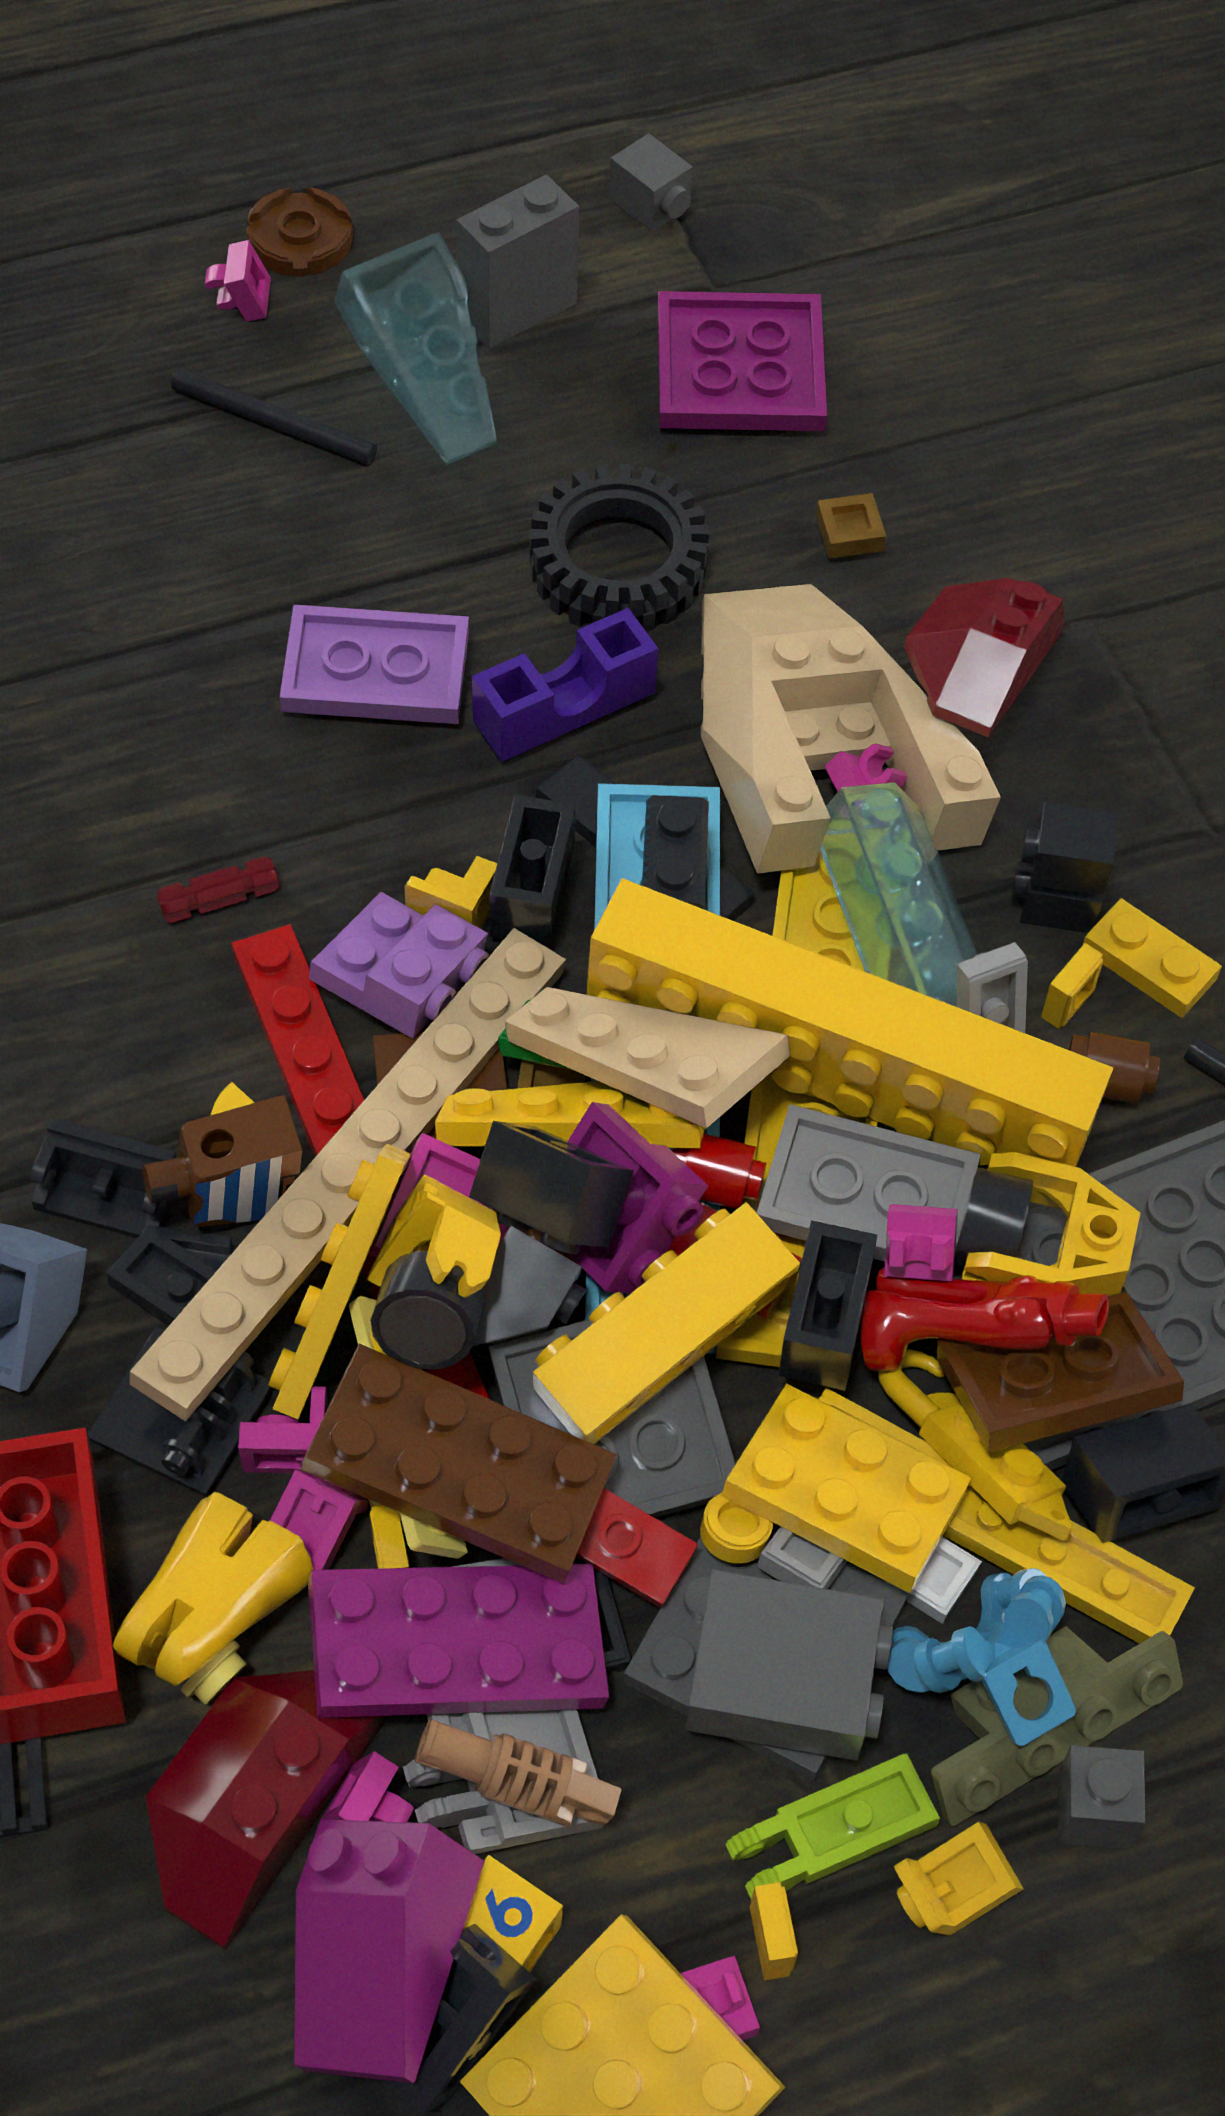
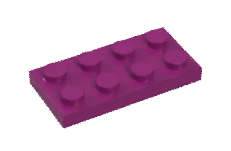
M572 1564L564 1583L522 1565L311 1571L308 1588L317 1718L604 1708L609 1698L593 1564Z

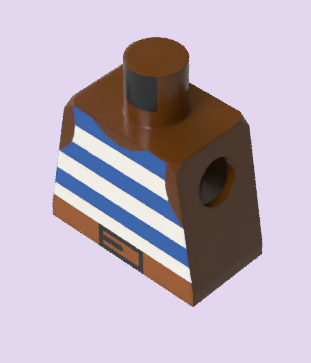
M285 1095L189 1121L179 1128L178 1158L144 1164L142 1166L145 1190L150 1204L184 1197L191 1222L198 1227L261 1220L299 1177L302 1149Z

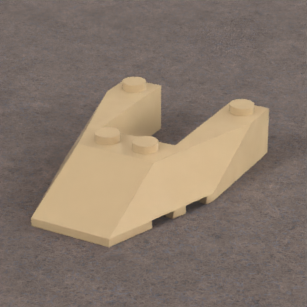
M812 584L704 594L702 600L701 655H704V673L701 681V699H703L701 738L757 873L815 866L831 817L811 770L825 769L824 766L840 751L861 757L867 747L876 743L891 747L894 751L892 757L886 761L888 768L904 771L907 776L905 783L898 791L926 852L982 845L1001 797L980 752L952 722L932 715L927 703L928 696L861 624Z

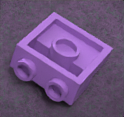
M380 892L311 961L309 979L414 1039L431 1020H435L455 997V994L487 960L489 953L484 950L488 933L437 904L423 916Z

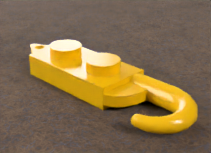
M907 1349L905 1357L897 1370L891 1372L878 1371L879 1382L886 1394L921 1428L919 1435L951 1467L972 1477L970 1485L1009 1524L1022 1521L1062 1541L1067 1540L1072 1524L1062 1498L1066 1485L1042 1460L1024 1444L988 1452L957 1394L933 1393L925 1395L902 1372L903 1368L915 1367L926 1370L936 1377H943L945 1373L938 1360L921 1351Z

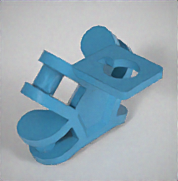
M1034 1568L1020 1570L1014 1576L1009 1573H997L987 1576L981 1587L982 1611L978 1627L968 1626L954 1631L951 1641L939 1642L937 1639L929 1638L922 1631L911 1626L895 1629L892 1632L887 1665L888 1672L894 1681L910 1691L926 1692L932 1690L937 1693L952 1690L958 1686L962 1679L969 1678L975 1682L982 1681L1010 1740L1019 1746L1028 1744L1073 1717L1076 1713L1075 1705L1046 1643V1640L1064 1616L1066 1605L1064 1593L1055 1580L1047 1577L1039 1569ZM1023 1668L1028 1676L1041 1679L1046 1685L1049 1694L1048 1704L1044 1712L1032 1719L1021 1717L1016 1711L1013 1702L1014 1691L1018 1685L1013 1674Z

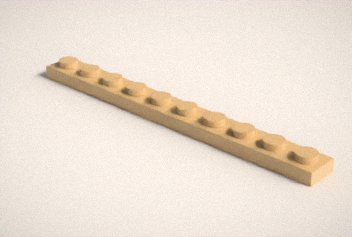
M513 928L131 1369L130 1385L186 1421L320 1263L336 1222L349 1227L359 1202L348 1198L347 1195L362 1159L375 1164L379 1153L386 1143L412 1153L422 1133L427 1135L435 1126L436 1118L447 1095H453L465 1090L500 1047L498 1037L506 1028L504 1021L518 1011L527 1000L533 999L546 987L551 988L563 974L566 959Z

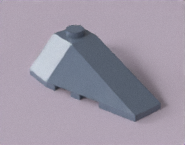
M0 1223V1385L17 1392L28 1390L78 1313L87 1249L33 1230Z

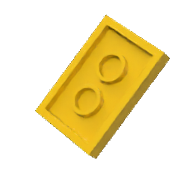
M786 1383L727 1477L722 1496L911 1593L963 1500L972 1477Z

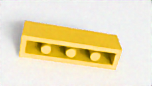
M747 1202L732 1214H729L725 1208L714 1213L694 1233V1236L698 1239L697 1242L679 1256L673 1250L664 1253L642 1274V1278L645 1280L644 1284L626 1298L620 1292L607 1298L590 1314L588 1318L592 1323L590 1327L573 1340L566 1334L562 1335L550 1343L537 1356L535 1362L539 1367L533 1371V1389L571 1435L595 1444L795 1283L800 1262Z

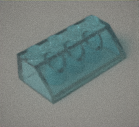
M895 782L841 787L826 806L831 819L820 846V851L865 972L956 1007L957 963L971 959L977 953L922 810Z

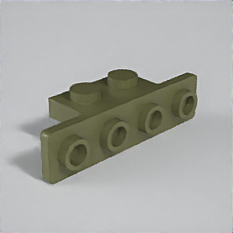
M1067 1626L1050 1635L1046 1643L1075 1705L1076 1713L1070 1719L1024 1746L1016 1745L1010 1740L982 1681H972L950 1694L955 1715L979 1740L937 1764L931 1770L940 1810L945 1820L951 1826L958 1825L1062 1762L1071 1745L1088 1746L1178 1692L1183 1686V1679L1175 1640L1165 1631H1160L1107 1663ZM1023 1668L1013 1674L1018 1684L1014 1691L1013 1702L1016 1711L1021 1717L1032 1719L1044 1712L1048 1704L1049 1694L1044 1682L1037 1677L1028 1676Z

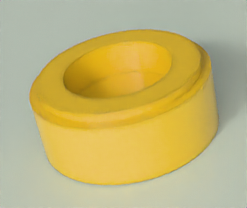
M722 1493L713 1497L705 1508L700 1526V1535L705 1547L715 1557L730 1563H747L760 1557L761 1552L769 1543L773 1522L723 1497Z

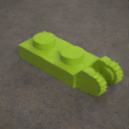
M906 1753L778 1808L774 1817L755 1824L751 1828H746L742 1832H738V1834L727 1840L725 1845L732 1860L738 1861L751 1858L771 1848L783 1838H785L794 1857L793 1859L757 1873L745 1885L752 1900L755 1886L780 1882L781 1887L785 1886V1891H787L802 1880H805L806 1884L811 1883L937 1827L940 1817Z

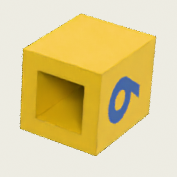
M488 1855L484 1860L462 1933L468 1926L476 1924L527 1971L531 1972L561 1928L563 1905Z

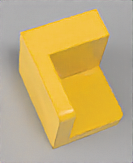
M476 856L464 878L439 868L431 869L425 880L411 876L405 885V905L424 916L437 904L482 930L490 916V891L497 863Z

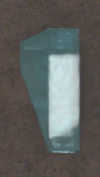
M437 232L342 271L334 303L361 351L446 465L494 445L497 438L485 378L481 376L476 351L478 341L475 326H471L467 305L468 290L466 280L442 236Z

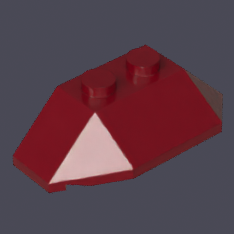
M1011 578L946 586L906 636L904 643L905 651L916 677L928 694L927 703L932 715L989 737L1062 633L1065 624L1063 599L1047 593L1042 586L1036 583L1016 581Z
M314 1670L232 1678L146 1796L165 1911L226 1951L339 1789L353 1763L359 1760L389 1716L317 1718Z

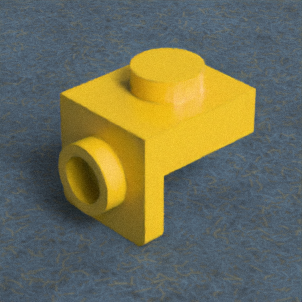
M982 1822L975 1823L921 1859L906 1858L894 1866L903 1883L897 1889V1895L904 1910L916 1926L922 1928L926 1925L933 1933L952 1935L1024 1889L987 1824Z

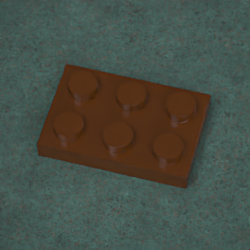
M1127 1292L1107 1296L1109 1313L1100 1336H1076L1070 1346L1058 1345L1055 1337L1046 1347L1032 1350L1002 1349L949 1339L937 1340V1360L988 1452L1183 1401L1184 1380Z

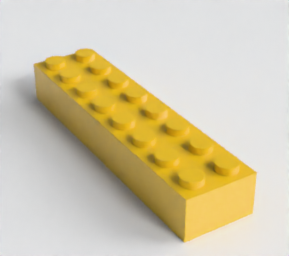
M623 878L619 882L591 936L586 995L788 1035L790 1056L768 1074L766 1078L774 1080L778 1086L789 1092L797 1094L807 1093L830 1102L847 1115L868 1117L895 1128L898 1133L981 1154L978 1165H989L992 1153L1016 1152L1076 1167L1113 1071V1067Z

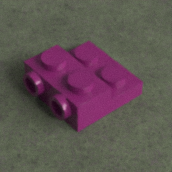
M592 1102L568 1141L632 1169L634 1172L609 1248L581 1245L578 1254H568L606 1292L631 1294L645 1283L642 1274L656 1259L666 1253L675 1237L687 1234L699 1223L703 1215V1206L698 1201L708 1185L667 1146L650 1144L609 1104Z

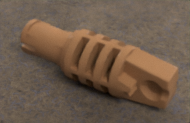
M430 1719L426 1724L415 1756V1762L418 1764H423L474 1782L475 1791L480 1792L482 1798L497 1801L502 1805L517 1808L522 1812L534 1814L542 1819L567 1827L571 1825L573 1817L599 1825L607 1824L615 1815L621 1793V1788L585 1774L588 1763L576 1758L553 1752V1750L533 1745L531 1742L516 1739L514 1736L505 1733L501 1735L494 1734L491 1740L433 1719Z

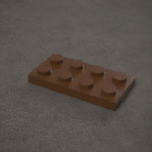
M359 1343L308 1448L301 1470L564 1583L617 1454L423 1370L410 1367Z

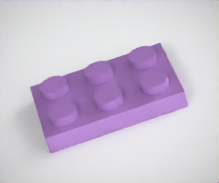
M293 605L280 691L281 712L459 724L469 635V617Z

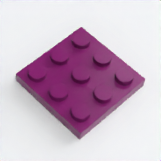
M658 291L659 428L825 431L827 403L821 294Z

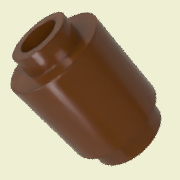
M1089 1031L1087 1037L1072 1034L1069 1051L1113 1067L1103 1098L1138 1105L1142 1093L1153 1095L1159 1073L1160 1057L1149 1055L1150 1042Z

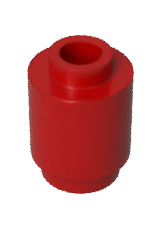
M704 1133L700 1148H673L672 1152L708 1185L700 1201L737 1210L744 1204L745 1198L754 1201L758 1200L767 1163L755 1160L756 1146Z

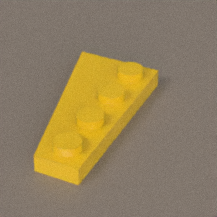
M600 1081L496 1091L466 1089L453 1095H447L435 1121L436 1139L450 1146H485L493 1121L535 1126L568 1141L592 1102L609 1104L650 1144L663 1145L668 1148H700L705 1127Z
M386 1143L379 1153L375 1164L362 1159L347 1195L348 1198L359 1202L349 1227L336 1222L321 1257V1261L332 1265L324 1287L321 1290L312 1285L309 1286L294 1323L306 1328L296 1352L283 1348L268 1386L280 1391L273 1406L274 1410L295 1419L299 1418L336 1333L342 1313L366 1261L365 1258L388 1210L400 1175L404 1172L411 1153Z

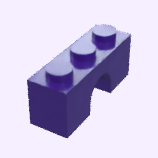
M626 608L578 629L576 646L571 656L558 668L548 673L539 674L526 654L523 653L473 675V722L498 758L503 762L655 694L659 648L630 609Z

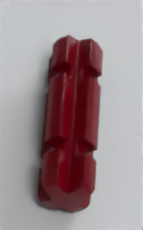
M264 856L245 862L246 868L239 870L238 866L234 865L189 879L190 886L182 887L181 882L162 887L157 891V899L162 916L166 922L173 923L191 917L190 911L197 909L198 913L202 914L247 900L246 894L253 892L255 897L274 892L279 888L278 875L274 864L269 857Z

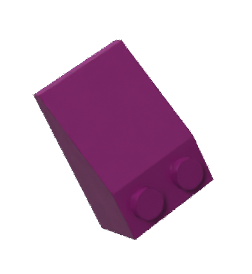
M320 1819L296 1889L294 2066L307 2072L415 2083L454 1958L450 1951L461 1937L484 1860L429 1823Z

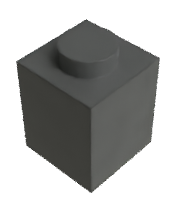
M648 133L610 158L609 198L653 232L669 220L680 217L690 207L693 166Z
M1071 1745L1057 1773L1058 1844L1130 1850L1145 1824L1144 1751Z

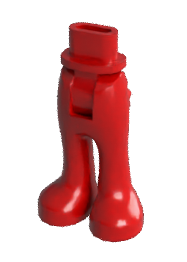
M883 1267L878 1272L877 1290L868 1291L864 1301L861 1324L862 1352L869 1370L891 1372L897 1370L902 1363L908 1344L918 1339L945 1338L1002 1349L1032 1350L1046 1347L1055 1337L1058 1345L1070 1346L1076 1336H1100L1108 1318V1297L1105 1293H1080L1076 1284L1056 1281L1055 1283L1040 1282L1032 1275L1015 1277L1008 1282L963 1279L940 1281L884 1276L885 1267Z

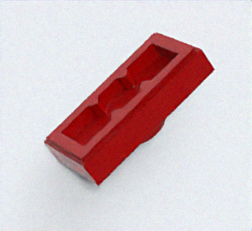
M603 1488L576 1558L586 1564H593L594 1569L662 1609L696 1552L698 1544Z

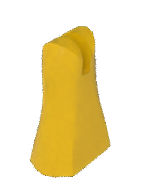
M212 1493L209 1497L200 1501L187 1519L156 1576L123 1620L114 1640L113 1648L123 1658L136 1665H143L165 1642L157 1659L155 1674L176 1687L198 1672L241 1633L283 1605L308 1585L313 1567L311 1557L305 1548L303 1540L300 1536L275 1522L262 1520L250 1535L253 1514L247 1510V1507L221 1493Z

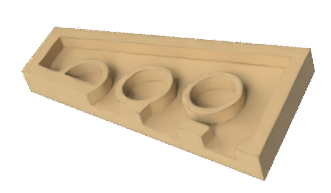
M546 987L504 1021L509 1042L705 1128H708L790 1056L788 1035L550 987Z

